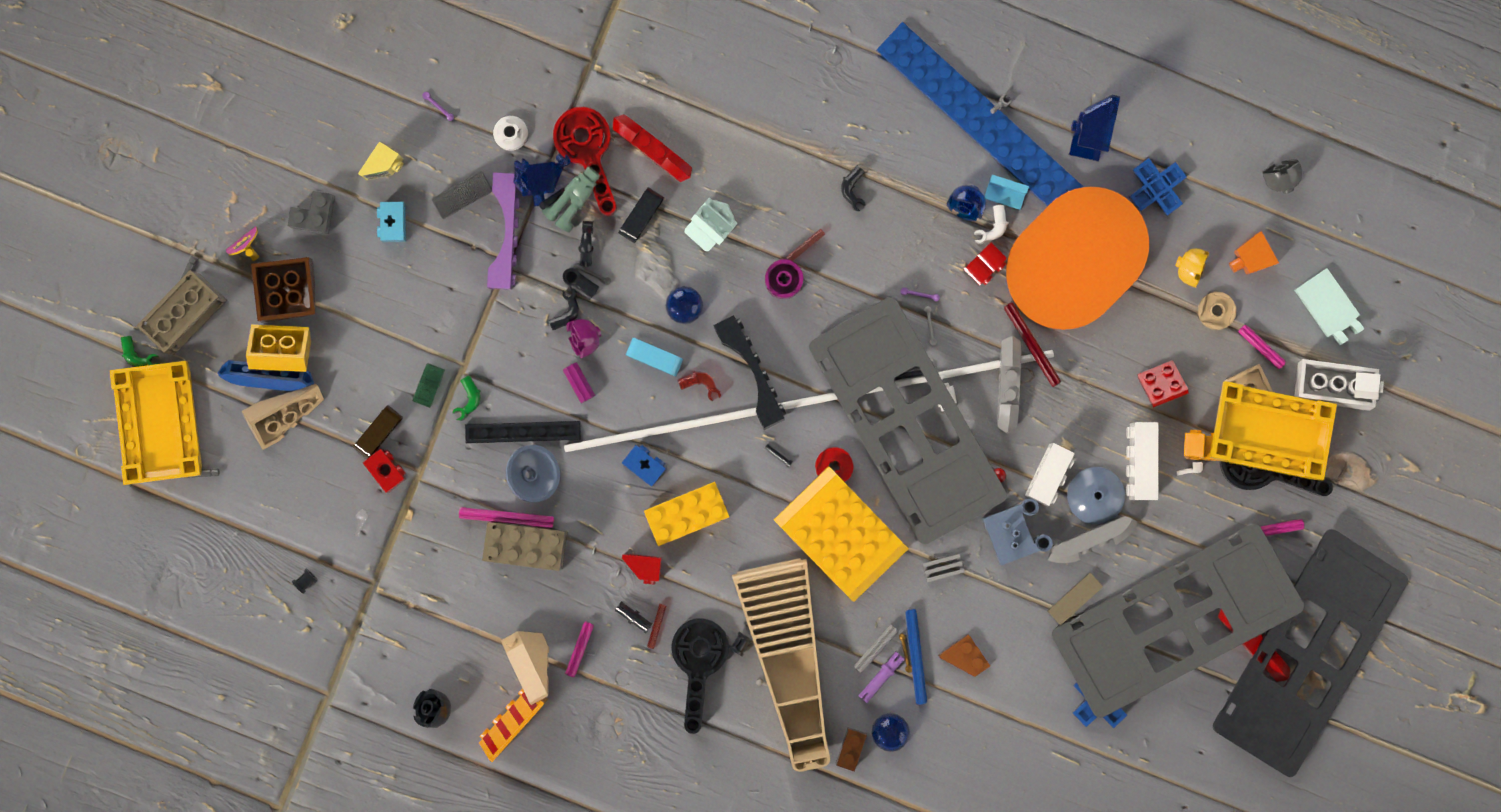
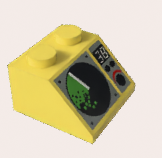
M379 142L358 174L366 180L393 175L395 171L398 173L404 164L402 162L403 158Z

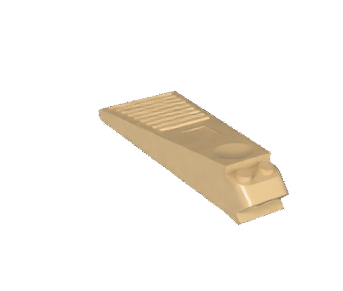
M799 558L739 571L737 574L732 575L784 732L792 767L795 771L802 772L827 766L830 762V755L824 728L807 559L801 560Z

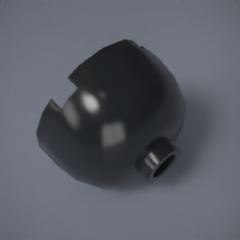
M423 690L416 697L413 704L416 716L413 715L414 720L422 727H440L446 723L451 714L450 700L444 693L438 690Z

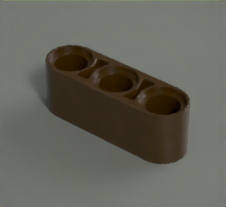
M387 405L357 440L353 448L368 459L403 419V416Z

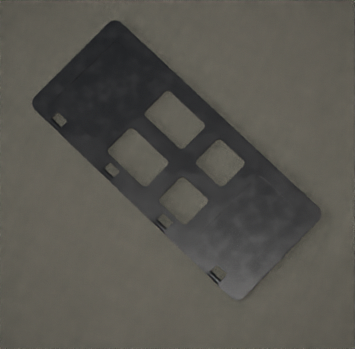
M1333 529L1327 530L1294 584L1303 602L1305 599H1308L1326 611L1324 619L1306 648H1302L1285 636V632L1294 617L1268 630L1230 693L1223 709L1213 723V730L1287 777L1295 776L1408 583L1407 576L1340 532ZM1324 549L1327 552L1325 553L1323 559L1320 560L1317 558V556L1319 555L1320 551ZM1343 621L1360 633V637L1341 669L1337 670L1321 660L1319 655L1338 622ZM1276 649L1283 651L1297 661V665L1282 687L1263 675V670ZM1263 651L1266 653V656L1262 663H1259L1256 660ZM1311 670L1331 682V686L1318 708L1313 707L1297 696L1298 690ZM1231 703H1233L1236 707L1230 715L1226 712Z

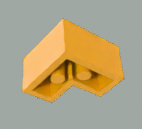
M1190 430V433H1185L1184 457L1187 460L1220 461L1210 458L1214 433H1211V436H1206L1201 430Z

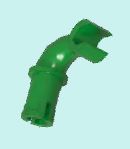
M132 336L121 337L122 357H124L128 364L133 367L155 365L151 360L154 357H159L158 355L150 354L147 358L138 357L137 352L134 350Z
M470 375L460 380L468 394L467 398L469 401L463 408H455L452 412L456 414L458 411H461V417L456 419L459 421L465 420L467 415L476 410L480 404L481 390L477 389Z

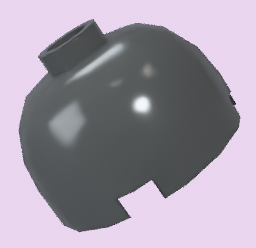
M1297 159L1285 160L1281 162L1282 165L1275 167V164L1264 169L1262 173L1267 186L1274 191H1282L1283 194L1294 191V187L1300 183L1302 178L1301 164Z

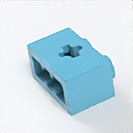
M380 202V207H377V218H380V226H377V237H380L382 242H406V204L404 202ZM390 217L395 220V223H392V227L387 224V221H390Z

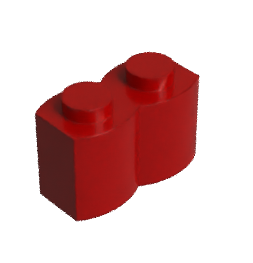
M990 242L963 270L979 286L982 283L986 285L993 278L991 274L995 270L999 272L1006 265L1004 261L1007 257Z

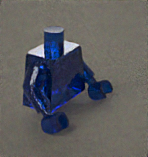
M558 154L556 156L558 163L554 161L529 164L524 158L522 163L518 160L514 162L515 173L513 183L522 196L533 195L534 207L539 206V203L545 200L544 194L554 193L564 167L568 166L571 162L567 155L563 159V156Z

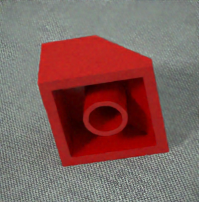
M622 554V559L638 579L644 580L643 584L655 585L656 581H660L662 557Z

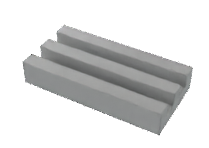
M960 554L922 563L927 582L964 573ZM957 559L956 563L930 570L927 568V566ZM959 566V570L933 577L929 576L931 573Z

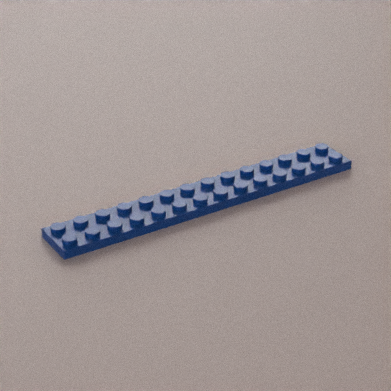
M901 22L878 47L876 51L1016 179L1023 185L1029 186L1028 189L1047 207L1064 193L1084 187L999 109L992 114L990 110L995 105L906 24Z

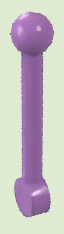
M428 92L423 93V98L429 100L446 115L447 120L452 121L454 119V115L449 114L430 97Z
M907 288L901 289L902 295L910 294L930 298L934 301L940 300L938 294L930 295L910 291Z

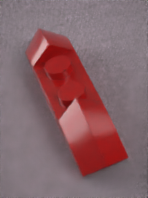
M625 114L614 117L612 129L677 181L682 182L691 178L692 167L671 149Z
M1221 609L1218 618L1233 633V629ZM1260 634L1242 645L1254 656L1263 636ZM1262 651L1256 661L1262 663L1266 653ZM1274 651L1264 668L1276 682L1288 680L1291 671L1290 667L1276 651Z

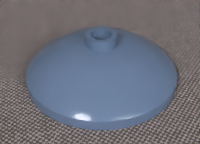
M527 445L517 449L510 456L506 466V479L511 491L521 500L531 503L541 502L548 499L556 491L560 481V468L556 458L549 450L538 445Z
M1091 467L1080 471L1071 480L1067 491V500L1071 511L1081 521L1089 524H1104L1114 519L1122 510L1125 501V491L1121 480L1112 471L1101 467ZM1096 492L1101 494V498L1098 500L1094 497Z

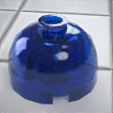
M975 185L959 186L949 196L947 207L951 212L953 209L958 212L956 216L962 219L976 221L977 218L981 219L985 212L986 198Z
M681 286L672 290L667 296L665 304L669 317L679 324H690L696 321L702 314L704 306L699 292L688 286Z
M887 713L875 720L872 725L871 734L877 747L884 751L894 752L906 745L909 740L910 730L903 717L898 714Z

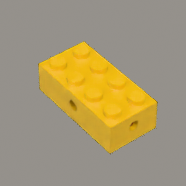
M716 482L644 510L658 546L730 517Z

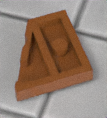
M969 634L938 655L939 658L974 677L990 667V664Z

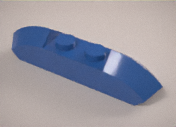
M228 360L217 372L222 379L232 384L246 387L293 391L314 384L311 372L308 370L300 372L248 369L247 362Z

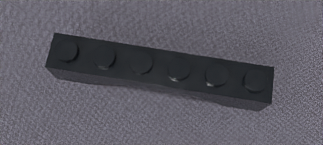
M733 315L713 325L722 345L739 354L747 362L754 374L758 389L756 415L763 429H768L784 421L786 411L782 404L778 405L775 399L778 395L774 387H769L767 381L770 379L765 369L761 371L758 365L761 363L757 353L753 354L750 348L753 346L748 335L744 336L742 332L744 326L740 318L736 319Z

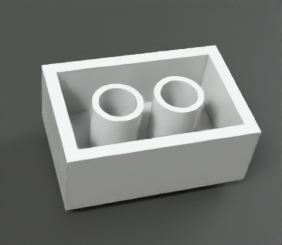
M1055 443L1049 444L1025 496L1046 506L1054 504L1059 494L1056 491L1059 486H1063L1067 478L1064 474L1074 464V453Z

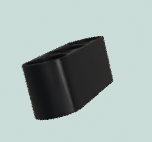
M648 187L618 233L632 243H635L661 205L664 197Z

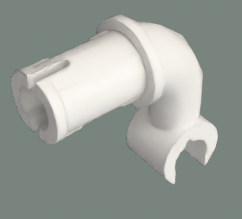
M1004 205L993 206L994 228L988 232L977 230L974 235L981 234L983 238L975 240V243L983 244L987 240L998 239L1004 234L1009 224L1006 221Z

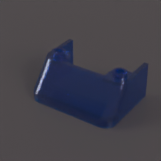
M1112 94L1085 108L1082 112L1080 111L1077 120H1073L1071 125V131L1074 133L1069 151L1070 156L1099 162L1101 151L1109 152L1120 96Z

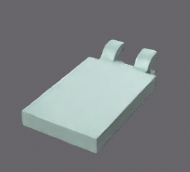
M1327 268L1294 290L1327 337L1333 335L1339 345L1349 340L1342 332L1350 326L1354 334L1364 330L1361 323L1356 320L1360 314Z

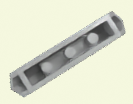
M1014 336L1002 340L1000 353L997 427L1006 433L1017 428L1019 413L1021 341Z
M1121 516L1053 545L1048 561L1055 563L1076 562L1080 560L1079 552L1082 555L1093 551L1091 547L1096 545L1103 547L1110 543V539L1116 545L1132 533L1138 522L1126 516Z

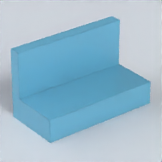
M992 175L984 199L1021 210L1029 186Z

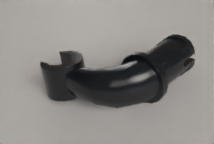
M858 165L846 177H843L841 192L843 197L851 204L852 209L860 212L856 207V203L860 202L865 206V202L863 199L856 198L852 191L855 183L865 173Z
M583 221L582 237L578 250L580 252V265L585 267V262H587V267L592 265V252L594 248L591 235L593 234L594 221Z
M571 288L572 295L570 297L566 296L563 290L562 295L568 302V311L549 320L552 330L566 326L568 322L576 320L579 306L574 289Z

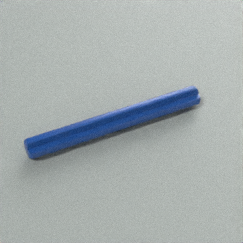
M908 609L905 611L914 691L916 704L920 705L927 703L919 627L916 609Z

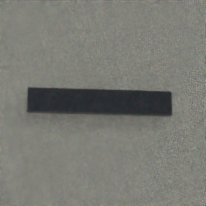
M581 422L465 424L466 444L581 440Z

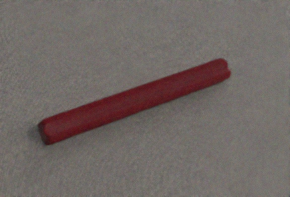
M1013 303L1007 304L1004 307L1005 312L1052 387L1061 383L1059 376Z

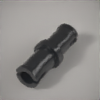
M623 601L615 609V612L626 618L629 624H634L645 634L653 625V623L642 617L639 611H634Z

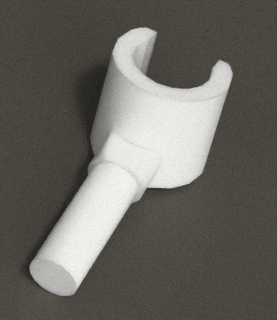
M1193 462L1192 468L1176 471L1177 476L1187 473H1200L1203 470V463Z

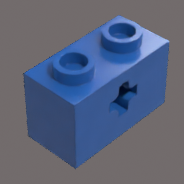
M642 444L640 447L635 445L622 461V464L653 487L666 470L663 467L666 463L657 456L653 459L648 455L651 451ZM648 459L650 461L648 463L650 468L642 469L641 460L646 461Z

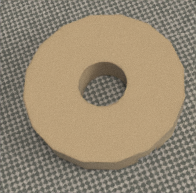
M1213 292L1201 299L1197 314L1205 327L1212 330H1220L1233 323L1237 308L1229 295L1223 292ZM1215 305L1220 306L1222 309L1220 316H1215L1212 313V308Z

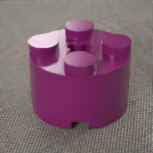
M781 259L769 266L765 274V286L772 296L778 299H790L801 290L803 273L796 263L787 259ZM782 275L789 278L786 284L778 280L781 279Z

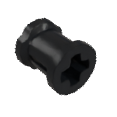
M306 568L304 573L297 580H293L292 583L304 594L306 592L305 589L313 582L316 583L318 579Z
M739 631L738 637L732 645H729V648L743 657L744 650L753 640Z

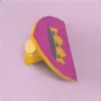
M255 226L226 249L227 254L235 255L245 251V254L250 256L253 261L257 260L259 255L250 246L258 233L257 227Z

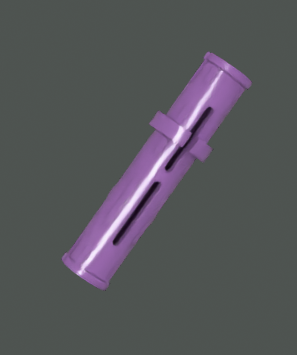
M895 651L894 655L886 664L881 666L882 669L858 696L868 703L886 680L895 674L894 671L905 659Z

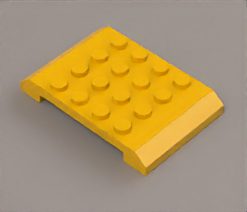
M188 361L110 370L123 466H121L123 485L201 475V454Z
M1224 381L1210 458L1307 479L1324 480L1337 404L1319 400H1308Z
M829 466L773 519L853 602L909 549Z

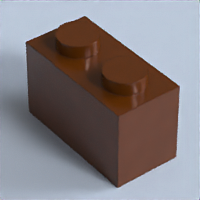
M850 727L847 728L836 760V766L855 772L867 737L865 732Z

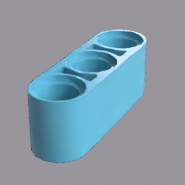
M632 338L625 354L630 358L675 377L684 360L636 338Z

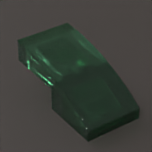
M427 363L412 401L431 408L445 369Z

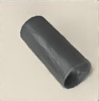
M480 171L477 174L475 173V175L473 174L472 177H468L466 181L464 180V182L462 181V183L460 182V184L458 183L452 188L445 190V192L443 191L433 197L432 202L442 219H445L492 192V188L483 172Z

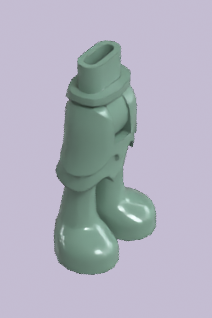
M588 166L584 172H580L578 176L572 179L565 187L564 193L553 205L542 210L543 214L550 221H555L566 203L571 200V205L555 222V225L560 229L571 232L574 227L571 221L578 209L582 210V207L585 206L600 175Z

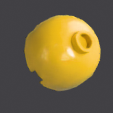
M1194 248L1186 251L1183 257H1178L1175 266L1178 267V276L1183 283L1194 288L1197 287L1209 252Z

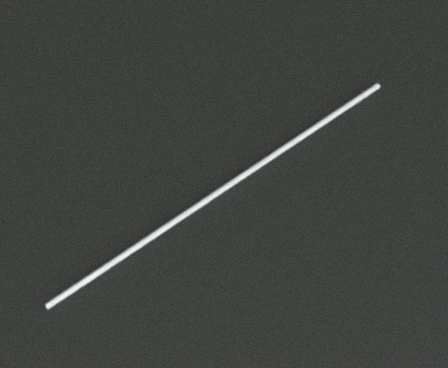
M1053 350L1044 351L1047 359L1054 357ZM1032 354L1021 356V364L1036 361ZM1000 360L938 373L941 379L996 369L1000 368ZM924 375L895 380L894 382L899 388L925 383L927 380ZM877 387L869 393L883 391V389L881 387ZM833 392L778 403V405L782 404L786 410L837 400V397ZM756 408L566 444L564 449L565 452H571L755 416Z

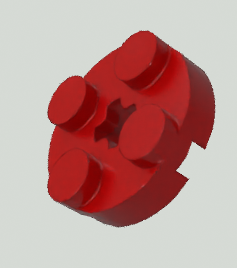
M838 447L828 448L821 452L815 463L816 474L819 476L829 466V463L837 461L840 469L834 472L846 482L851 477L854 469L849 453Z

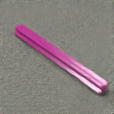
M464 507L459 509L460 519L552 528L554 524V517Z

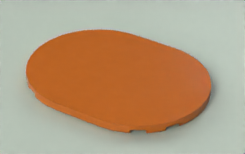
M1082 187L1059 196L1019 235L1010 250L1006 265V280L1010 295L1015 304L1028 318L1048 328L1074 329L1095 321L1134 284L1142 273L1149 253V235L1145 221L1138 209L1127 198L1106 188Z

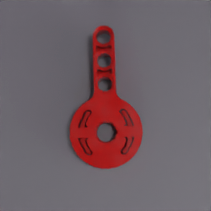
M575 107L567 110L558 118L553 130L555 147L565 160L581 165L585 170L588 166L600 168V177L596 181L597 184L593 188V193L601 213L605 216H612L617 211V205L601 164V159L610 145L611 133L609 125L598 111L588 107ZM583 128L589 132L587 141L578 142L575 140L574 135L578 129ZM600 184H604L607 187L606 191L602 194L596 192V187ZM606 202L613 204V209L609 212L603 210V204Z

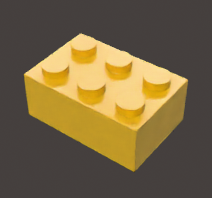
M251 324L246 351L248 369L306 372L311 346L309 327Z

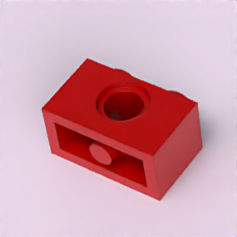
M380 449L365 460L363 464L385 493H389L406 480L404 476L406 472L400 465H395L392 461L395 458L388 449L386 451ZM385 464H388L391 468V472L388 475H384L381 471Z

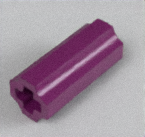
M577 362L563 369L581 404L596 396Z

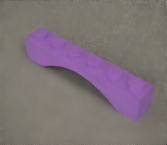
M493 173L492 192L503 210L505 237L500 253L488 268L487 288L512 290V285L515 286L516 274H513V266L516 267L517 255H514V247L518 246V236H515V228L519 227V217H516V209L520 208V198H517V190L521 189V179H518L517 174Z

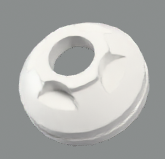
M506 116L496 123L493 135L496 143L501 148L513 151L521 148L526 143L528 129L522 119L515 116ZM508 126L515 128V134L512 137H507L504 134V130Z

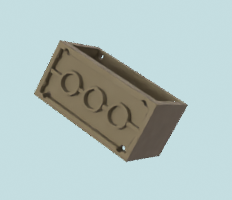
M189 270L138 323L137 327L164 353L175 355L227 299L200 273Z
M487 522L482 561L561 571L563 570L568 532Z

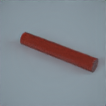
M820 228L786 258L790 261L795 260L825 235L823 230Z
M659 604L647 644L648 648H655L666 605Z

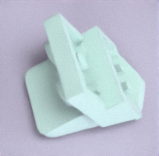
M708 198L691 218L692 221L685 228V233L703 250L709 251L716 243L720 245L737 225V222L728 204Z

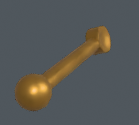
M901 633L899 635V639L902 642L904 657L906 661L905 671L907 673H911L912 666L909 662L905 642L906 635L904 633Z

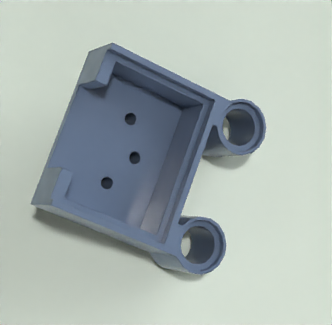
M1031 498L1024 499L1019 505L982 518L1000 566L1038 551L1046 552L1051 549L1053 542L1048 535L1040 534L1035 537L1033 542L1023 514L1032 516L1038 512L1039 505L1036 500ZM1029 501L1034 504V510L1030 513L1024 508L1025 504ZM1044 537L1047 539L1048 545L1042 549L1039 547L1038 541Z

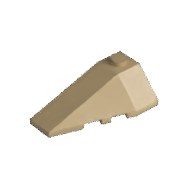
M315 384L257 402L242 410V413L260 447L264 450L279 442L288 429L294 428L297 425V421L314 410L324 398L318 385Z
M517 631L502 639L501 642L529 703L532 705L547 697L549 677L547 676L549 661L547 656L549 646L543 633Z

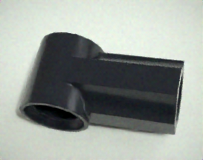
M574 268L566 269L563 273L565 284L591 300L599 288L598 285ZM568 272H574L577 275L574 282L566 280Z

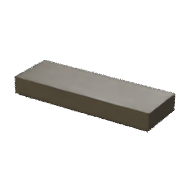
M1089 572L1047 612L1059 625H1062L1103 586Z

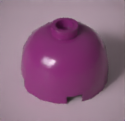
M576 319L567 323V332H571V337L568 339L577 356L581 355L580 358H584L594 353L600 343L601 331L599 327H595L587 319Z

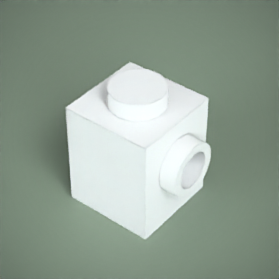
M1357 372L1355 398L1378 400L1379 393H1383L1384 381H1380V374Z

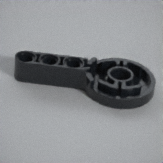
M1220 461L1221 472L1225 479L1234 487L1242 490H1256L1267 486L1272 481H1278L1317 496H1328L1333 491V484L1325 478L1324 480L1308 479V484L1304 487L1300 483L1301 477L1290 475V478L1285 480L1282 477V473L1259 468L1248 469L1244 465ZM1321 482L1325 483L1327 487L1324 493H1321L1318 489Z
M705 618L692 619L682 624L674 634L671 645L674 661L688 676L684 728L690 734L698 733L702 726L706 679L724 665L729 653V641L725 631L714 621ZM697 640H703L708 645V650L703 655H698L693 651V644ZM693 681L701 682L702 689L694 691L691 688V683ZM692 700L699 701L700 708L698 710L690 708L689 703ZM689 720H696L699 726L696 729H690L687 725Z

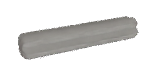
M889 625L854 667L862 673L897 634L898 630L893 625Z

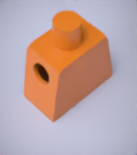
M1260 231L1234 251L1237 259L1231 261L1229 266L1234 273L1243 269L1248 275L1274 266L1279 262L1264 234Z

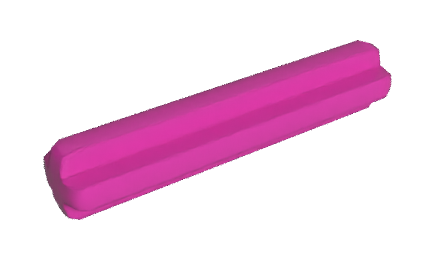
M1243 325L1239 329V334L1277 369H1281L1285 365L1286 361L1247 325Z
M1303 519L1261 526V529L1265 536L1304 529Z
M584 622L565 672L570 677H575L594 627L592 623Z

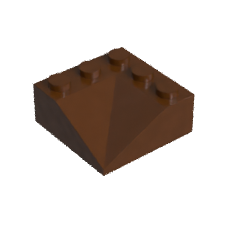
M304 257L251 264L257 321L263 323L316 315L315 279L311 258Z

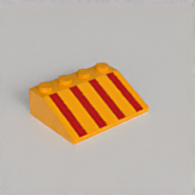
M522 688L518 692L520 697L516 701L512 699L505 707L508 711L503 716L499 714L492 723L495 725L491 730L486 728L479 736L482 739L479 744L491 762L500 755L549 700L547 697L531 705Z

